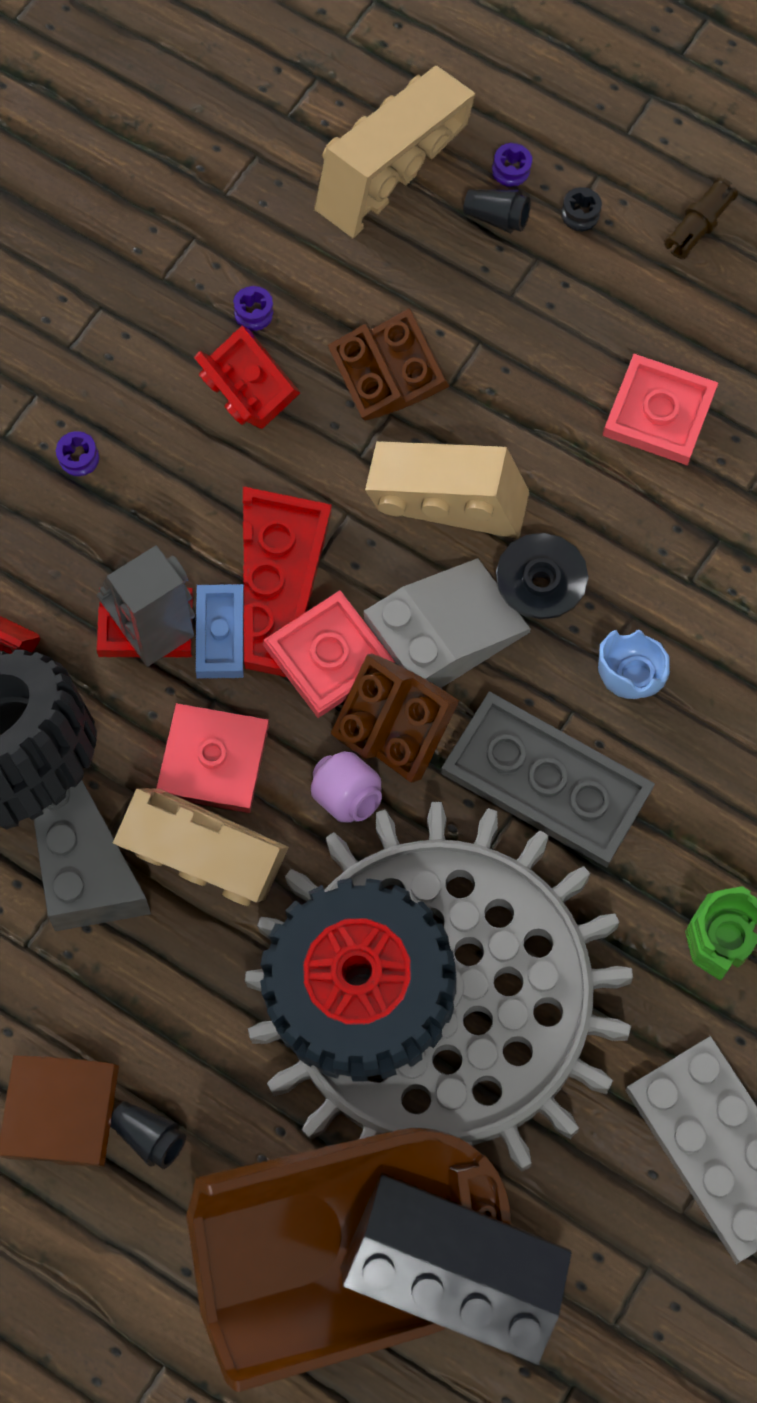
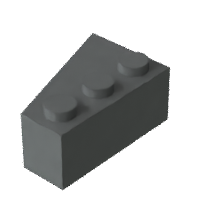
M157 545L106 576L102 584L103 587L99 589L100 592L96 595L147 667L194 637L191 619L195 617V614L188 603L192 597L184 584L188 581V576L179 561L173 555L166 559Z
M81 780L76 788L70 787L66 791V798L56 806L52 803L42 810L43 815L34 819L47 915L55 932L151 914L145 895L119 847L113 844L114 838Z

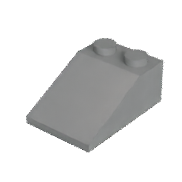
M478 558L403 586L364 610V622L394 659L395 664L421 676L439 688L444 687L530 633L531 630L521 615L508 606L498 590L497 583Z

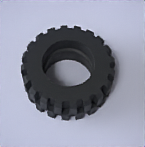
M14 650L13 654L0 651V826L4 829L19 826V821L28 817L33 820L43 815L42 810L52 803L56 806L66 798V791L70 787L76 788L83 779V768L90 767L97 742L95 721L67 670L60 663L54 661L53 658L37 652L33 654L27 650Z

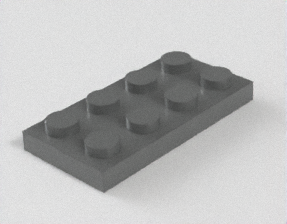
M490 691L441 768V774L606 868L612 861L655 786V783Z

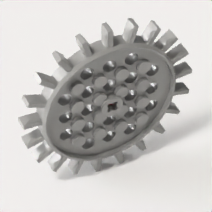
M442 802L431 803L427 817L430 834L429 840L405 844L398 842L395 823L386 809L376 812V832L383 844L384 850L358 862L351 854L347 843L337 834L332 833L326 837L330 856L341 867L343 873L328 885L325 892L338 888L337 880L352 878L353 885H365L367 878L382 880L383 888L388 885H397L409 891L411 900L416 903L423 901L433 911L434 915L442 919L451 951L454 954L457 978V994L454 997V1011L450 1023L445 1024L442 1030L443 1037L434 1048L429 1046L422 1053L423 1059L411 1068L406 1064L396 1069L397 1075L388 1077L381 1083L370 1081L352 1082L351 1077L339 1075L338 1079L324 1075L322 1070L314 1065L309 1067L300 1060L292 1067L278 1072L267 1082V1085L273 1096L290 1092L298 1084L311 1079L316 1088L326 1098L321 1107L308 1117L302 1128L303 1134L310 1141L324 1133L332 1120L341 1113L363 1128L359 1139L408 1128H428L444 1131L461 1138L471 1146L501 1137L507 1146L510 1159L522 1172L530 1168L532 1163L529 1148L517 1130L519 1126L540 1112L546 1116L556 1131L571 1139L578 1132L579 1127L573 1116L555 1101V1095L561 1090L569 1077L582 1082L593 1091L607 1094L613 1082L602 1070L584 1063L579 1057L587 1035L600 1036L611 1041H627L630 1034L631 1025L618 1019L595 1016L592 1014L593 989L620 988L631 984L633 979L632 968L613 966L604 969H591L585 945L593 940L609 936L617 930L619 920L614 913L598 916L582 925L576 924L564 902L582 891L589 881L590 873L583 866L570 872L562 882L553 888L535 874L532 868L543 857L548 840V835L541 830L528 840L524 851L515 860L496 850L490 849L498 830L496 810L489 808L486 810L479 822L478 835L474 844L445 840L446 815ZM292 869L285 876L288 886L295 895L306 901L311 899L309 891L317 888V886L307 876ZM464 877L472 882L474 890L465 898H456L448 893L446 886L453 878ZM494 906H503L511 912L513 920L505 927L496 928L486 921V912ZM261 917L257 927L259 932L269 939V934L275 923L283 925V922L278 919ZM540 935L549 940L552 950L548 955L536 958L526 952L524 948L525 941L531 936ZM463 944H474L481 949L483 958L476 965L465 966L457 961L455 957L456 950ZM263 969L246 971L245 983L248 988L261 991L260 980L263 979ZM504 973L514 974L521 980L522 989L513 996L501 995L494 987L495 979ZM365 974L357 975L350 980L349 984L354 986L362 985L370 979V976ZM551 1003L560 1010L562 1019L554 1026H542L535 1020L533 1011L540 1004ZM475 1011L484 1012L492 1021L491 1029L483 1035L469 1033L463 1024L468 1014ZM272 1021L260 1022L248 1028L252 1044H268L281 1039ZM511 1042H522L530 1048L532 1057L525 1065L514 1066L505 1060L503 1056L504 1048ZM443 1050L456 1052L462 1060L459 1070L449 1075L438 1072L433 1066V1059L439 1052ZM481 1081H492L499 1086L502 1095L497 1103L484 1106L474 1099L472 1095L473 1088ZM412 1089H421L428 1093L431 1098L429 1108L421 1114H411L402 1105L404 1095Z

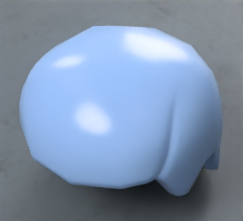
M614 630L600 644L598 672L605 687L618 697L626 699L645 698L655 695L666 684L670 674V657L660 642L645 636L641 630H636L634 633L624 636L619 635L617 630Z

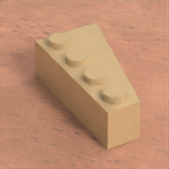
M437 65L424 75L415 76L403 91L396 96L391 95L387 97L378 110L368 117H361L349 132L341 138H333L328 143L322 155L324 164L314 210L354 239L364 229L363 217L370 210L378 215L389 204V198L387 197L393 191L396 184L400 181L406 186L417 175L425 157L427 156L432 160L467 125L476 93Z

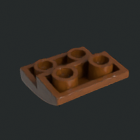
M410 308L372 330L365 323L327 345L364 421L404 409L450 387L415 314Z
M367 654L331 731V735L365 760L377 757L402 777L413 783L422 779L459 700L408 669L375 654Z
M13 1055L0 1133V1157L15 1160L52 1161L60 1165L104 1167L119 1066L112 1063L79 1059Z

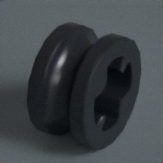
M579 187L570 190L564 197L561 214L563 222L575 231L592 229L600 218L601 198L595 191L589 188ZM575 204H579L582 208L590 207L589 213H584L581 209L574 210Z

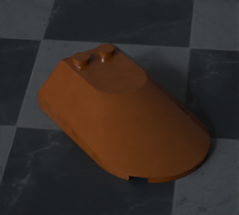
M408 1128L197 1177L186 1216L200 1313L225 1382L235 1392H240L425 1337L446 1329V1327L344 1287L340 1266L381 1172L511 1225L508 1197L504 1184L492 1163L469 1143L450 1133L428 1128Z

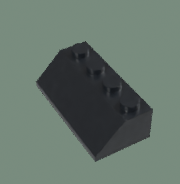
M381 1172L340 1266L344 1287L539 1364L560 1314L572 1252L566 1247Z

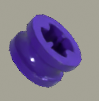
M507 143L499 147L494 155V162L492 164V174L495 180L505 186H518L524 183L530 174L532 155L527 148L517 143ZM505 160H508L512 164L519 162V169H516L512 165L505 167Z
M249 286L241 289L235 295L233 301L234 316L239 326L243 325L250 331L261 330L268 326L273 318V300L267 290L258 286ZM255 302L261 304V310L254 309L252 313L246 312V306L252 307Z
M80 431L69 432L62 436L57 443L56 457L62 469L69 475L85 476L93 472L98 466L99 452L94 440L87 433ZM82 446L85 453L80 455L79 461H72L70 454L75 452L76 447Z

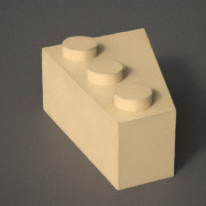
M377 441L365 491L378 511L384 514L405 516L515 539L520 538L529 496V489L508 448L500 446Z
M136 788L113 841V844L135 852V855L144 861L157 866L164 864L179 870L178 875L190 882L205 886L208 882L223 888L222 895L245 906H249L251 900L254 902L266 900L289 848L160 788Z

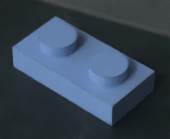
M243 584L197 585V678H244Z

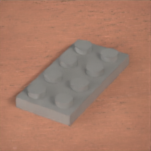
M709 1036L627 1086L625 1091L737 1265L757 1252V1106L712 1037Z

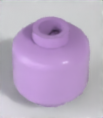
M344 751L333 756L328 755L317 763L313 770L311 795L337 821L346 823L363 821L378 808L382 799L381 778L355 753Z

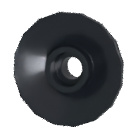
M547 533L525 535L510 543L500 556L496 571L498 590L508 606L523 616L540 620L557 618L573 610L583 598L589 578L586 561L576 546L560 536ZM541 577L546 579L549 585L544 588L537 587L533 584V580Z

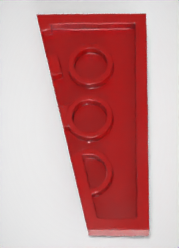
M243 486L245 669L286 677L263 646V641L307 612L332 514V504Z

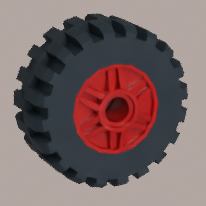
M352 878L337 880L338 888L325 892L321 885L309 891L311 898L303 905L295 901L285 910L288 918L283 925L275 923L269 934L270 948L269 950H263L261 967L264 972L263 979L260 980L262 996L265 1000L269 1017L287 1048L290 1047L298 1059L307 1066L311 1067L314 1065L321 1069L324 1075L338 1079L339 1075L349 1076L352 1082H368V1076L380 1074L382 1079L397 1075L396 1069L406 1064L411 1068L423 1059L422 1053L429 1046L434 1048L443 1037L442 1030L446 1023H450L454 1011V997L457 994L454 954L451 951L448 935L442 923L437 924L433 918V911L423 901L416 903L411 900L409 891L397 885L393 890L383 888L382 880L367 878L365 885H353ZM365 974L370 976V979L362 985L354 986L349 984L350 980L357 975Z

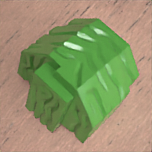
M743 886L707 894L685 930L693 964L720 981L731 965L740 967L744 964L757 944V934L753 932L757 925V898L751 895V891Z

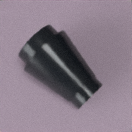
M469 189L465 197L463 210L465 215L472 216L511 234L514 230L522 232L525 229L530 215L531 199L530 197L522 196L520 190Z
M127 1101L119 1104L112 1113L110 1127L116 1131L149 1167L157 1165L161 1169H166L181 1153L186 1142V1135L179 1131L178 1123L132 1105Z

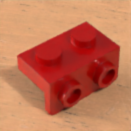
M243 325L211 355L199 351L194 356L203 369L199 373L201 379L214 392L218 393L221 391L229 401L225 404L226 410L241 425L248 422L263 429L301 393L252 332Z

